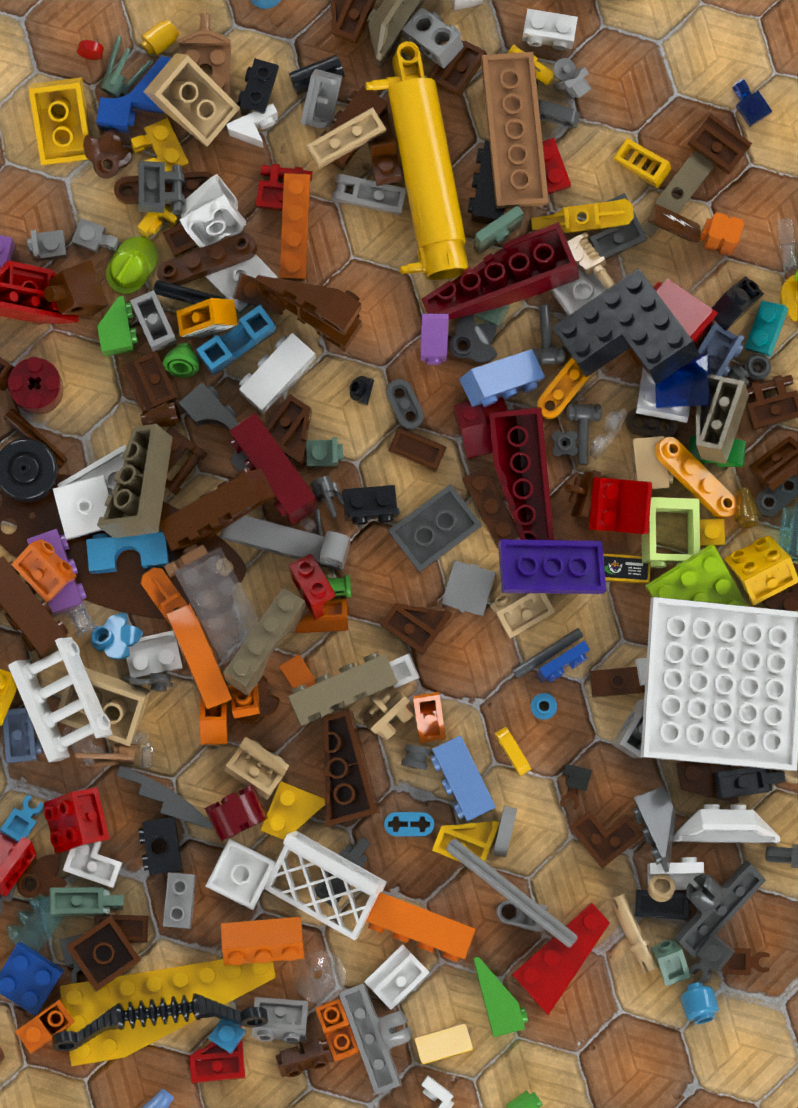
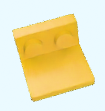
M770 535L761 537L754 543L738 549L724 558L728 567L742 581L747 597L753 606L798 583V576L791 557Z

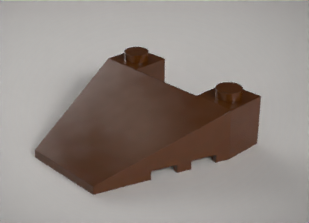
M258 275L255 279L257 292L281 309H287L298 316L297 320L302 324L307 323L317 329L319 336L344 352L362 327V321L359 319V312L361 311L360 298L351 291L346 290L344 293L336 288Z

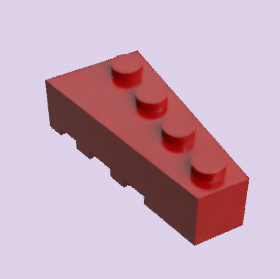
M589 903L565 925L577 935V940L571 947H567L553 936L511 974L546 1015L550 1014L610 924L593 903Z

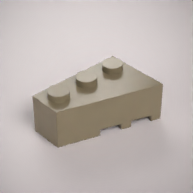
M695 371L696 446L701 459L726 464L749 397L745 381Z

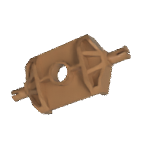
M201 13L199 31L179 39V54L188 55L200 68L209 67L212 70L210 78L230 97L231 41L210 29L211 14L206 13L205 21V15Z

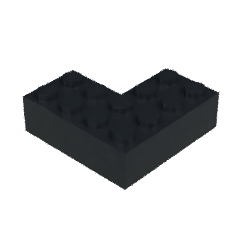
M639 268L552 327L560 342L585 377H588L630 348L657 385L700 356L693 340Z

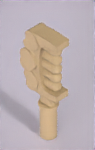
M586 232L567 241L577 267L585 275H590L594 272L606 290L615 285L607 270L603 268L606 265L604 256H598L599 253L589 243V237Z

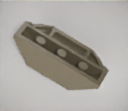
M381 0L382 4L378 10L374 8L367 19V22H369L368 32L377 67L381 69L402 37V28L419 11L425 0Z

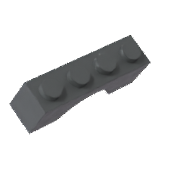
M203 382L179 402L180 408L197 427L204 424H217L229 431L239 424L235 419L238 416L228 404L224 407L218 400L221 397L211 385L206 387ZM234 450L230 460L231 465L237 472L247 468L244 464L246 458L242 452L237 454Z

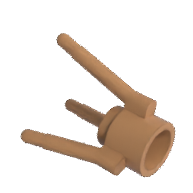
M121 743L119 745L114 744L112 753H75V757L84 759H112L80 762L78 764L80 768L133 765L135 744L130 746Z

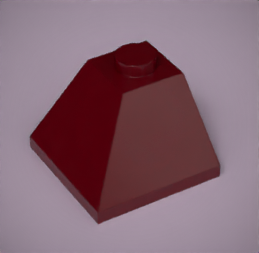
M503 397L497 398V402L487 407H483V404L472 407L470 401L454 405L453 412L467 460L493 453L489 413L507 410Z

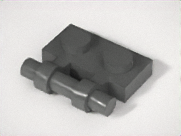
M138 162L139 212L164 213L165 204H170L172 206V214H182V206L185 204V196L182 194L185 176L182 174L181 165H173L172 172H165V162ZM165 184L172 186V192H165Z

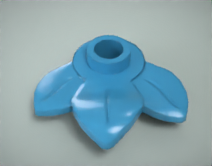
M119 613L109 617L104 626H99L93 630L91 644L96 650L105 651L109 658L121 660L130 656L128 647L135 645L140 640L143 632L135 626L126 625V613Z

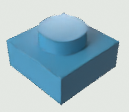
M221 1019L208 1039L232 1054L245 1035L246 1030L237 1024Z

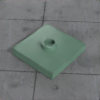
M519 206L514 207L476 233L474 248L478 254H481L495 243L502 242L510 233L521 227L524 213Z

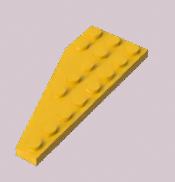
M221 959L117 977L97 992L89 981L60 986L62 1003L75 1020L66 1031L79 1032L106 1011L111 1010L117 1003H121L125 1011L128 1008V1003L131 1001L135 1009H138L140 1000H143L145 1007L148 1008L150 999H153L156 1006H159L161 998L164 997L167 1005H170L172 996H175L178 1004H180L182 995H186L188 1002H192L193 994L197 993L225 1005L275 979L274 962L247 963L235 966L224 965V960ZM190 1013L189 1021L185 1022L183 1015L180 1014L178 1023H174L172 1016H168L167 1024L164 1025L161 1017H158L156 1026H153L150 1018H148L146 1027H142L140 1021L136 1020L134 1029L131 1028L129 1021H126L124 1030H105L81 1047L69 1051L71 1066L125 1058L196 1019L194 1014Z

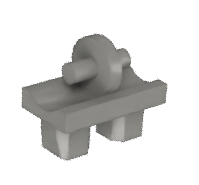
M561 58L554 63V76L561 80L553 84L557 91L565 90L569 98L573 99L575 97L580 98L592 89L584 78L589 74L585 67L576 69L574 63L568 58Z

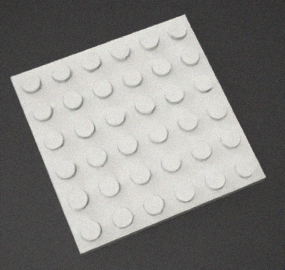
M652 597L650 601L641 757L797 771L798 612Z

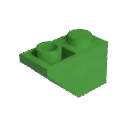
M118 296L97 326L101 351L104 357L135 351L133 344L138 343L135 327L130 328L129 318H133L131 302L126 303L124 296Z

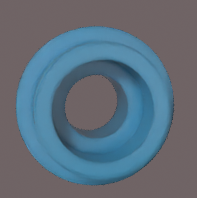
M538 694L531 702V712L536 718L547 720L556 713V700L550 694ZM540 702H547L549 709L547 711L540 710Z

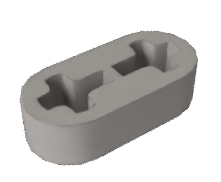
M504 805L493 855L506 858L517 808Z

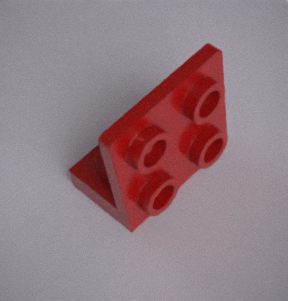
M593 477L589 530L647 535L649 530L652 482Z
M98 787L70 792L44 802V816L48 822L50 841L54 847L55 854L82 845L110 839Z
M0 832V894L6 897L37 854L32 841L22 837L19 842H16Z

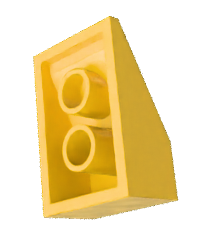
M83 78L31 84L28 90L41 165L88 160L83 149L85 136H90Z

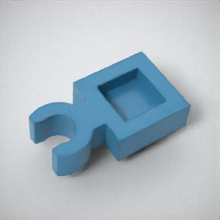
M30 795L24 798L22 811L14 808L0 828L2 834L16 842H19L22 837L28 838L37 824V821L32 819V817L40 814L43 809V803L41 802L35 809H31L28 806L32 798Z

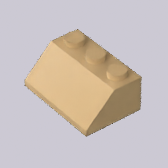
M85 668L102 710L111 723L110 729L113 735L103 738L130 746L143 717L151 690L138 685H131L129 682ZM74 685L64 689L58 709L79 699ZM84 709L58 721L77 729L89 724Z

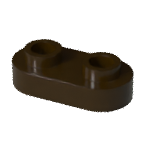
M636 408L628 413L625 422L630 433L644 437H673L678 429V421L637 414ZM637 418L643 421V425L640 427L634 424V420ZM661 423H666L669 426V429L667 431H662L659 425Z

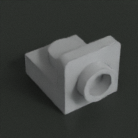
M31 230V238L27 239L29 254H34L36 261L67 257L63 230L42 233Z

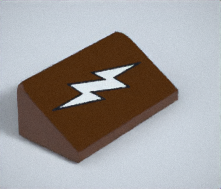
M658 204L653 206L647 220L648 223L689 242H700L701 230L698 223Z

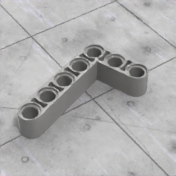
M244 516L223 529L219 536L230 542L297 560L313 554L320 566L341 571L344 569L350 547V537L341 533L326 531L324 537L249 516Z

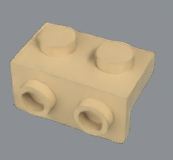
M245 737L223 771L246 786L253 785L256 793L268 800L283 779L289 765L280 756L273 755L265 750L257 741Z

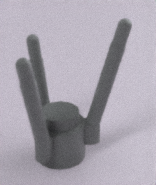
M330 476L320 477L310 483L318 509L314 511L317 535L323 536L318 499L320 502L327 503L333 518L337 517L331 500L335 497L334 493L343 505L342 494L337 483H332ZM357 525V527L362 529L363 525Z

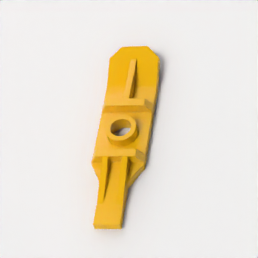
M627 199L563 207L553 215L531 218L532 231L558 222L565 233L629 225L634 218L633 204ZM580 213H586L587 215L586 220L583 222L577 219Z

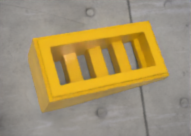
M626 138L613 157V161L657 189L672 169L669 161ZM632 148L635 151L627 161L625 157ZM641 154L643 157L641 158L637 166L634 165L635 161ZM650 160L652 163L650 164L648 169L644 171V167ZM659 166L658 170L656 171V173H655L654 176H653L652 174L654 173V171L656 170V168Z

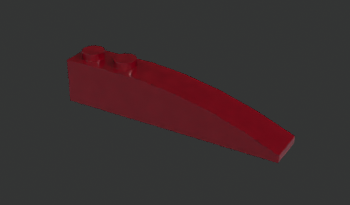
M560 223L552 224L510 240L503 245L504 248L493 255L490 253L472 269L470 267L461 272V276L452 282H446L423 297L422 302L427 314H449V319L468 316L506 306L578 280V267Z
M530 407L489 413L494 467L520 540H554L542 408Z

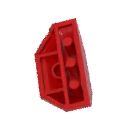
M9 260L0 267V316L37 324L79 322L78 315H62L55 301L48 302L45 299L44 290L49 286V280L57 275L53 270Z

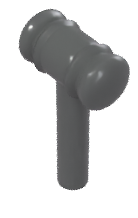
M549 305L539 306L542 348H532L540 366L546 364L557 365V363L564 364L566 360L564 347L552 348Z
M568 403L566 407L567 420L571 421L574 419L579 421L578 464L580 465L588 464L589 421L595 420L599 422L601 420L602 407L600 404L575 403L573 405Z

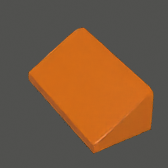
M347 598L326 601V604L322 605L324 616L316 620L306 605L307 613L295 628L296 633L348 630Z

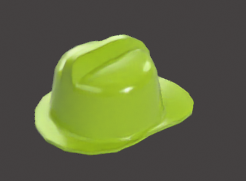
M142 236L131 237L125 240L107 266L106 279L109 286L121 294H132L138 291L144 285L158 262V251L155 244Z

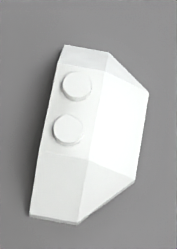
M705 804L704 809L697 810L674 833L673 842L779 843L780 836L754 810H746V805H730V810L720 809L718 804Z

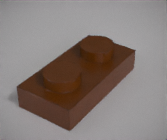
M240 273L232 298L256 307L261 305L264 310L278 315L283 314V309L257 292L256 278Z

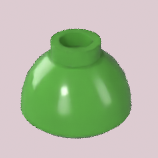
M180 343L166 354L163 366L171 375L187 378L198 373L199 360L191 345Z

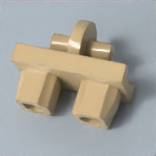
M397 692L392 698L385 693L380 699L373 694L370 700L374 705L367 710L372 717L364 725L374 734H378L388 740L396 732L395 728L389 723L395 715L403 723L407 722L414 715L408 705L410 701L400 692Z

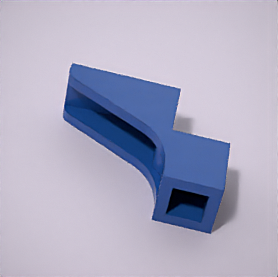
M160 57L129 94L119 98L100 97L96 120L98 129L109 130L114 128L117 132L129 134L130 126H135L136 111H133V109L164 114V111L143 91L171 58Z

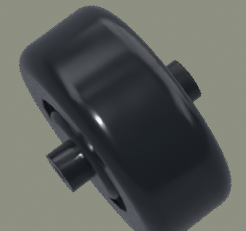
M21 438L8 443L1 449L0 489L7 496L19 502L29 503L39 501L51 493L58 481L59 465L54 453L45 444L35 439Z

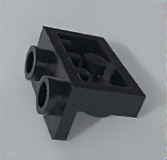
M395 485L342 490L345 522L352 521V525L367 524L368 520L378 519V523L393 522L394 518L400 514V509L397 508Z

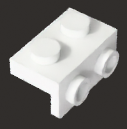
M682 857L681 863H670L669 872L667 873L664 872L661 863L656 865L654 861V863L647 864L648 884L654 875L667 874L674 880L675 890H686L689 883L696 890L701 888L694 881V878L704 873V862H697V857Z

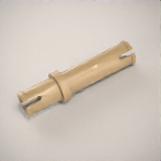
M625 893L609 900L631 946L629 950L634 952L642 973L644 974L659 967L648 946L650 942L648 939L645 940L625 897Z

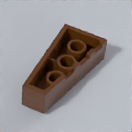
M250 468L239 471L235 474V479L222 482L217 486L216 490L200 496V499L160 521L159 526L171 550L202 543L273 499L275 495L262 468L253 471Z
M4 556L0 558V611H6L4 615L13 630H21L20 636L25 642V646L30 652L36 650L39 660L58 651L55 640L67 638L66 634L69 632L60 620L56 622L51 616L53 612L44 600L40 602L36 598L35 594L37 592L27 581L24 582L20 578V573L11 565L13 561L8 563Z
M348 709L323 716L325 827H332L380 813L353 711Z

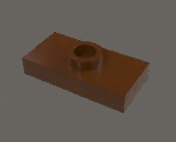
M637 667L589 671L592 698L645 693L644 685L640 686Z

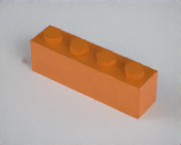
M381 892L366 919V922L369 923L368 928L379 933H383L384 929L394 932L392 938L408 943L410 938L419 942L418 948L431 953L436 948L444 952L442 957L458 962L459 958L465 959L476 930Z

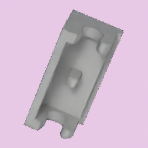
M318 69L313 71L300 124L322 129L332 125L343 76Z

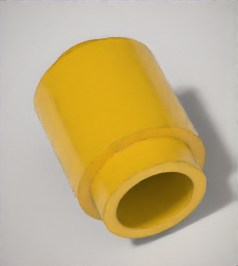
M168 19L163 22L159 21L141 36L143 42L140 44L148 55L154 54L159 56L176 42L179 32Z

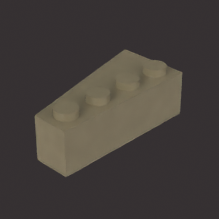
M157 424L134 427L122 457L125 462L120 471H117L114 481L117 483L112 495H108L105 506H107L104 517H100L97 523L99 528L113 538L152 534L159 531L173 437Z
M377 651L364 657L365 663L355 667L354 663H350L339 668L340 674L331 677L328 673L316 678L315 685L306 688V685L303 684L290 690L292 695L287 698L300 727L397 684L398 681L386 654L379 656Z

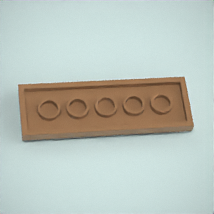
M533 52L482 55L481 65L496 209L548 205Z

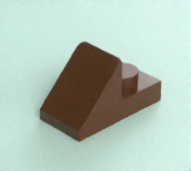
M389 137L368 141L376 186L401 182L402 178L394 138Z

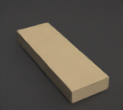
M372 107L307 144L306 149L318 169H321L386 132V128Z

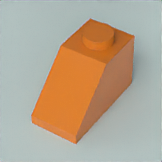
M201 697L199 718L201 745L227 744L228 702L207 710Z

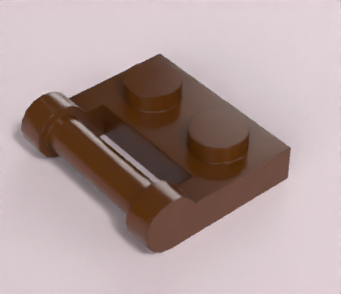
M169 427L166 432L173 439L167 475L186 450L192 453L172 481L166 479L165 488L177 496L181 490L180 486L200 459L204 460L207 452L172 427Z

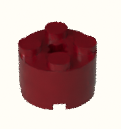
M34 356L19 362L13 368L8 378V388L12 398L19 408L27 413H49L62 400V378L55 366L45 359ZM33 383H39L41 388L37 390L36 388H32L31 385Z
M253 785L238 791L240 796H238L237 792H234L222 798L220 801L222 805L218 801L204 808L221 842L268 819Z

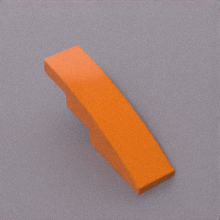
M191 604L167 613V619L206 709L209 710L231 701V695Z

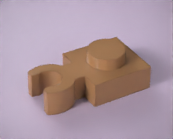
M195 544L183 551L184 555L180 559L165 565L164 568L169 577L171 578L181 571L187 570L209 558L204 545L198 547Z

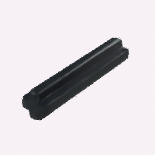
M160 280L155 282L153 288L157 295L190 304H197L210 298L228 299Z

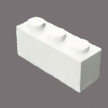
M293 333L288 338L283 336L276 343V350L272 355L266 354L258 362L257 366L259 368L254 374L248 373L239 383L241 386L239 388L240 395L262 415L316 359L315 353Z

